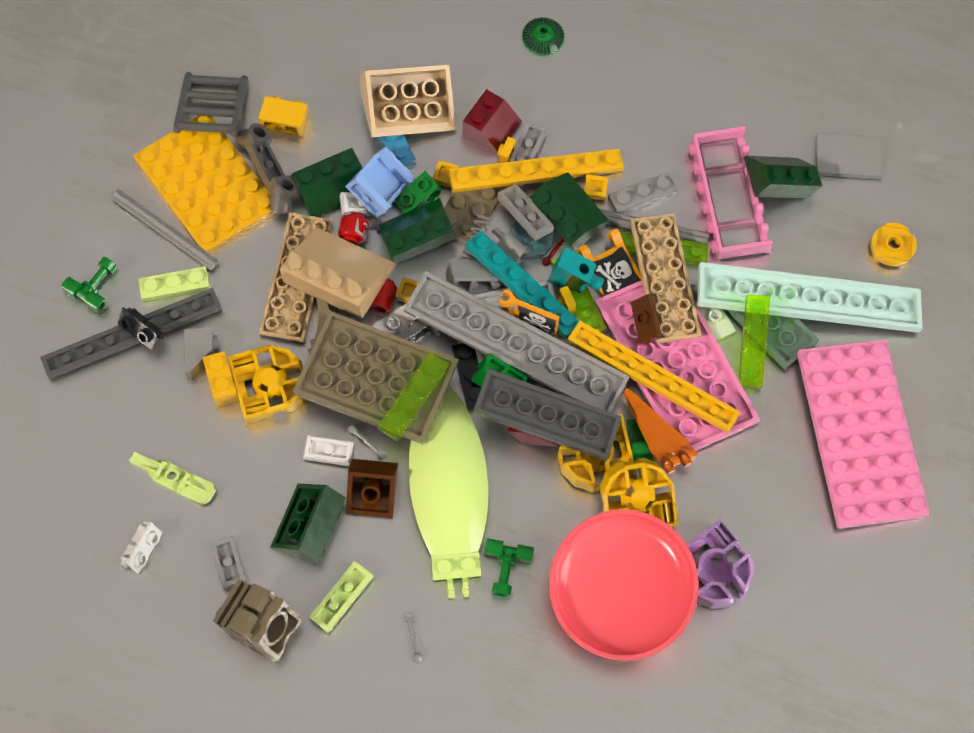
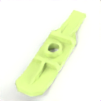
M134 452L129 460L130 463L147 471L154 482L202 505L210 502L216 492L215 485L212 482L204 480L166 460H152L137 452ZM171 472L176 473V478L173 480L168 479V474Z

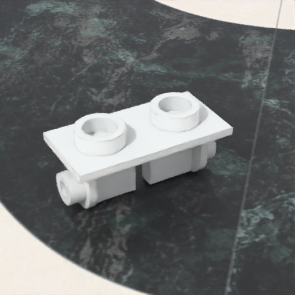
M143 522L142 525L138 526L132 538V541L137 543L136 546L128 545L120 558L122 560L120 564L126 568L130 567L139 574L163 532L151 522Z

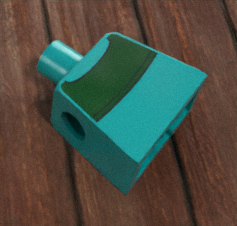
M565 247L554 263L547 282L560 287L568 286L569 290L582 294L587 286L599 291L604 278L593 274L596 263Z

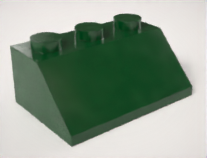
M349 148L291 173L297 185V193L308 215L323 217L341 209L340 194L341 192H350L345 186L362 169V165L353 148Z
M749 155L743 157L755 197L807 199L822 187L817 167L799 158Z
M569 172L545 182L529 196L538 209L554 225V228L566 243L576 251L610 222Z
M440 198L379 224L390 257L396 264L457 238Z
M298 483L270 548L303 561L319 562L324 555L327 542L334 531L338 516L342 512L346 497L327 485Z

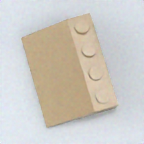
M449 65L370 70L359 74L361 97L371 138L456 130Z
M317 228L291 251L280 268L284 283L363 319L395 268L396 263Z

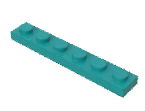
M482 230L466 243L464 248L523 302L560 316L557 333L563 339L574 330L579 320Z

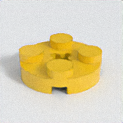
M884 224L883 227L874 232L871 238L870 247L874 260L892 267L906 265L916 251L917 242L915 236H912L908 232L909 229L902 224ZM891 241H895V245H898L899 247H896L894 249L891 248L888 244H890Z

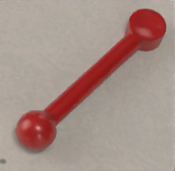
M562 237L548 257L543 258L542 264L544 266L551 264L552 257L564 242Z

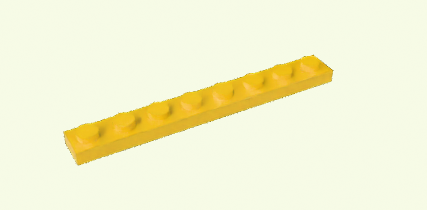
M612 149L449 169L448 173L452 193L512 186L514 184L545 182L567 172L573 178L586 177V174L619 173L623 171L624 166L620 150Z
M581 321L578 322L568 338V343L630 376L631 379L727 434L740 415V411Z

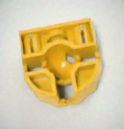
M266 345L227 356L246 425L273 418V415L279 411H286L287 414L291 413L303 403L304 399L293 395L292 392L298 378L290 380L287 378L288 375L302 372V361L289 349ZM261 352H270L273 364L259 367L256 355H260ZM252 380L253 390L256 395L248 397L244 382ZM262 384L268 387V392L260 389ZM275 395L277 397L282 395L284 403L270 407L268 399L273 398L272 396Z
M623 413L617 414L622 417L614 442H617L620 458L613 459L614 446L612 445L609 458L605 461L604 466L601 467L600 465L604 460L587 454L582 455L579 451L560 445L558 451L560 470L573 486L592 493L600 491V486L596 485L594 473L604 471L605 474V471L620 461L634 463ZM576 454L577 461L563 463V456ZM636 469L628 470L629 479L637 480Z
M643 457L637 458V461L634 463L620 461L605 471L600 484L603 512L621 509L641 512L648 511V514L661 519L671 527L679 525L674 484L655 461ZM638 468L639 477H637V480L629 479L628 470ZM632 486L634 491L631 493V495L629 496L625 494L626 491ZM663 486L669 487V493H655L654 488ZM619 495L621 497V501L608 503V497Z

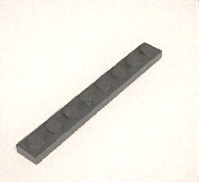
M212 287L143 316L147 318L145 324L151 321L163 329V333H167L221 311L222 308ZM118 325L40 358L47 376L51 380L141 342Z

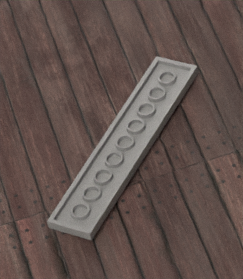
M427 271L424 272L404 308V312L485 355L493 354L526 376L560 394L612 412L630 377Z

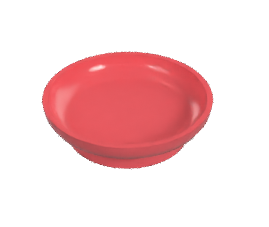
M611 510L586 519L566 536L559 546L551 565L549 577L550 599L560 625L579 646L607 659L623 661L641 659L669 646L688 625L694 613L698 597L697 568L687 544L670 525L651 514L641 511Z

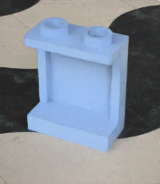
M384 147L363 166L345 187L375 218H378L391 207L390 204L407 185L415 180V177L395 157L393 152Z

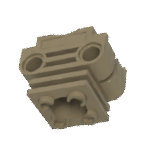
M238 579L236 584L230 589L229 595L222 607L217 610L213 622L233 640L243 645L245 644L254 652L275 662L280 659L288 638L297 630L303 618L292 610L285 600L277 597L273 592L256 584L251 586L249 583H244Z

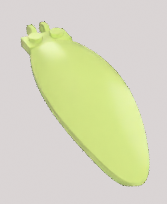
M448 386L424 444L411 440L409 485L418 527L431 554L433 581L447 580L448 597L454 598L455 588L453 586V579L462 578V594L464 597H469L468 578L481 577L478 551L482 543L487 520L489 488L485 456L476 427L459 395Z

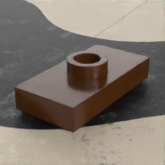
M646 294L632 301L631 307L639 344L646 345L661 338L662 335L653 295Z

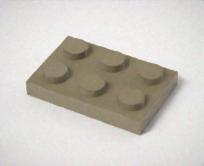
M496 187L452 193L444 209L457 237L455 240L465 244L470 240L468 235H476L470 228L481 227L474 224L473 221L484 220L475 214L490 218L499 202L498 192L502 191L501 189ZM477 222L478 224L482 225L483 227H486V225H487V224H484V223H479V222Z

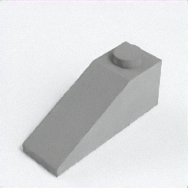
M449 259L445 273L447 282L470 294H481L508 288L477 260Z

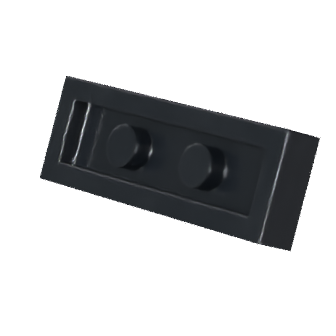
M464 343L451 345L453 357L459 359L456 369L466 408L468 411L474 410L481 390V386L471 381L474 373L479 370L477 367L479 363L476 351Z

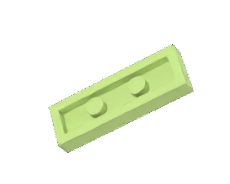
M206 266L138 278L143 302L210 289Z
M354 561L312 612L309 619L329 634L373 579V574Z

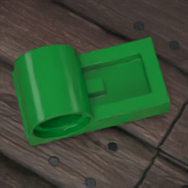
M424 171L393 202L403 213L422 206L425 202L434 201L442 190L428 172Z
M636 419L626 420V430L634 462L637 461V458L642 457L655 461Z

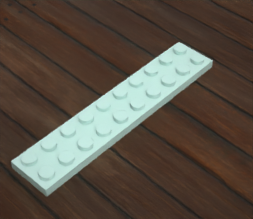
M700 262L698 266L697 306L920 333L922 330L921 289Z

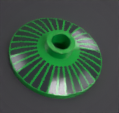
M545 17L535 18L525 25L522 32V40L529 51L538 55H549L558 51L563 45L564 31L561 25L553 19Z

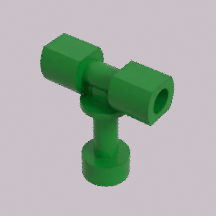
M103 257L99 261L98 266L100 269L89 282L83 281L80 284L71 277H68L61 285L63 292L74 299L81 298L87 307L99 314L105 309L107 302L105 298L97 294L98 290L96 287L107 273L112 275L118 268L107 257Z
M487 538L484 555L498 557L497 561L502 564L498 583H493L491 593L498 597L508 598L511 596L512 586L508 585L511 565H516L517 561L531 564L534 547L518 544L516 548L503 545L504 541Z

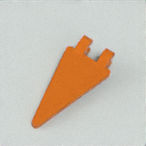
M625 389L623 394L654 459L656 461L661 460L665 473L674 472L676 470L674 466L680 463L684 467L692 464L691 459L697 457L698 454L694 448L689 447L690 442L630 389Z

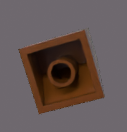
M351 459L348 469L346 513L393 518L398 463Z

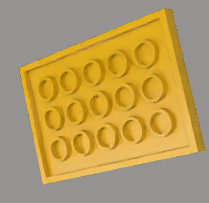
M199 115L189 121L217 124L212 116ZM181 130L180 133H175L172 131L133 155L134 160L195 243L208 253H212L274 214L270 210L269 192L224 133Z

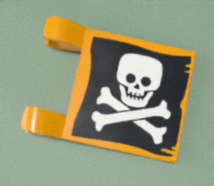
M613 229L607 234L609 241L614 247L592 258L590 249L586 244L577 249L578 254L596 263L593 274L604 278L602 287L599 290L602 297L642 280L641 274L625 247L618 229Z
M503 290L502 295L507 296L509 299L507 301L498 300L502 310L556 337L560 316L518 300L511 291Z

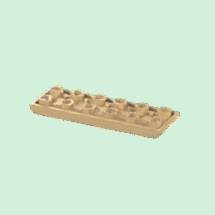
M289 213L259 335L304 343L316 297L284 283L280 268L291 251L315 229L320 228L332 233L333 220Z
M675 213L631 219V231L645 295L651 294L654 297L662 337L655 340L656 344L701 337Z

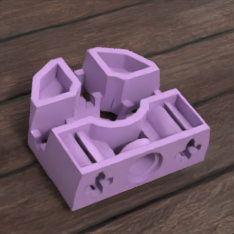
M720 519L687 544L696 564L698 578L705 585L698 590L697 603L710 609L730 607L741 599L747 592L755 573L752 557L749 553L746 554L741 550L739 541ZM707 545L710 550L705 551L699 561H697L693 555ZM732 550L741 558L734 564L732 562L729 563L728 557L725 556ZM711 558L721 560L719 565L711 564ZM730 582L739 592L735 598L725 588Z

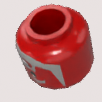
M352 211L341 218L338 236L359 246L360 243L366 241L369 222L363 217L362 213Z

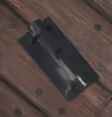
M123 307L118 325L150 350H153L156 340L161 341L165 336L163 329L151 321L145 324L147 318L135 308L131 309L129 307L125 309Z

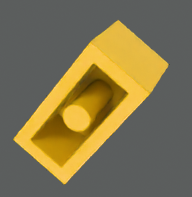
M265 96L258 118L259 124L266 127L268 131L303 138L309 118L308 104H304L301 101L283 100L277 96Z
M225 351L202 357L217 409L239 403Z

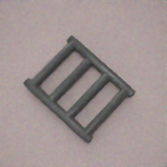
M186 72L182 83L173 131L175 133H180L181 130L230 133L233 137L238 136L248 86V77L246 75H242L241 78L193 75L191 72ZM191 84L238 87V92L191 91L190 88ZM188 99L236 102L234 109L187 106ZM185 115L233 117L232 124L183 122Z

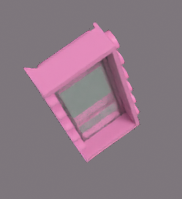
M745 126L693 134L692 143H689L690 156H694L695 162H693L694 174L699 176V181L697 182L699 195L703 194L704 201H702L703 214L708 216V221H706L707 232L712 234L713 238L711 250L713 254H716L718 261L720 259L758 253L770 254L773 245L772 240L767 238L768 224L763 221L762 217L763 203H759L758 197L754 196L743 158L749 155L750 152L749 145L744 142Z

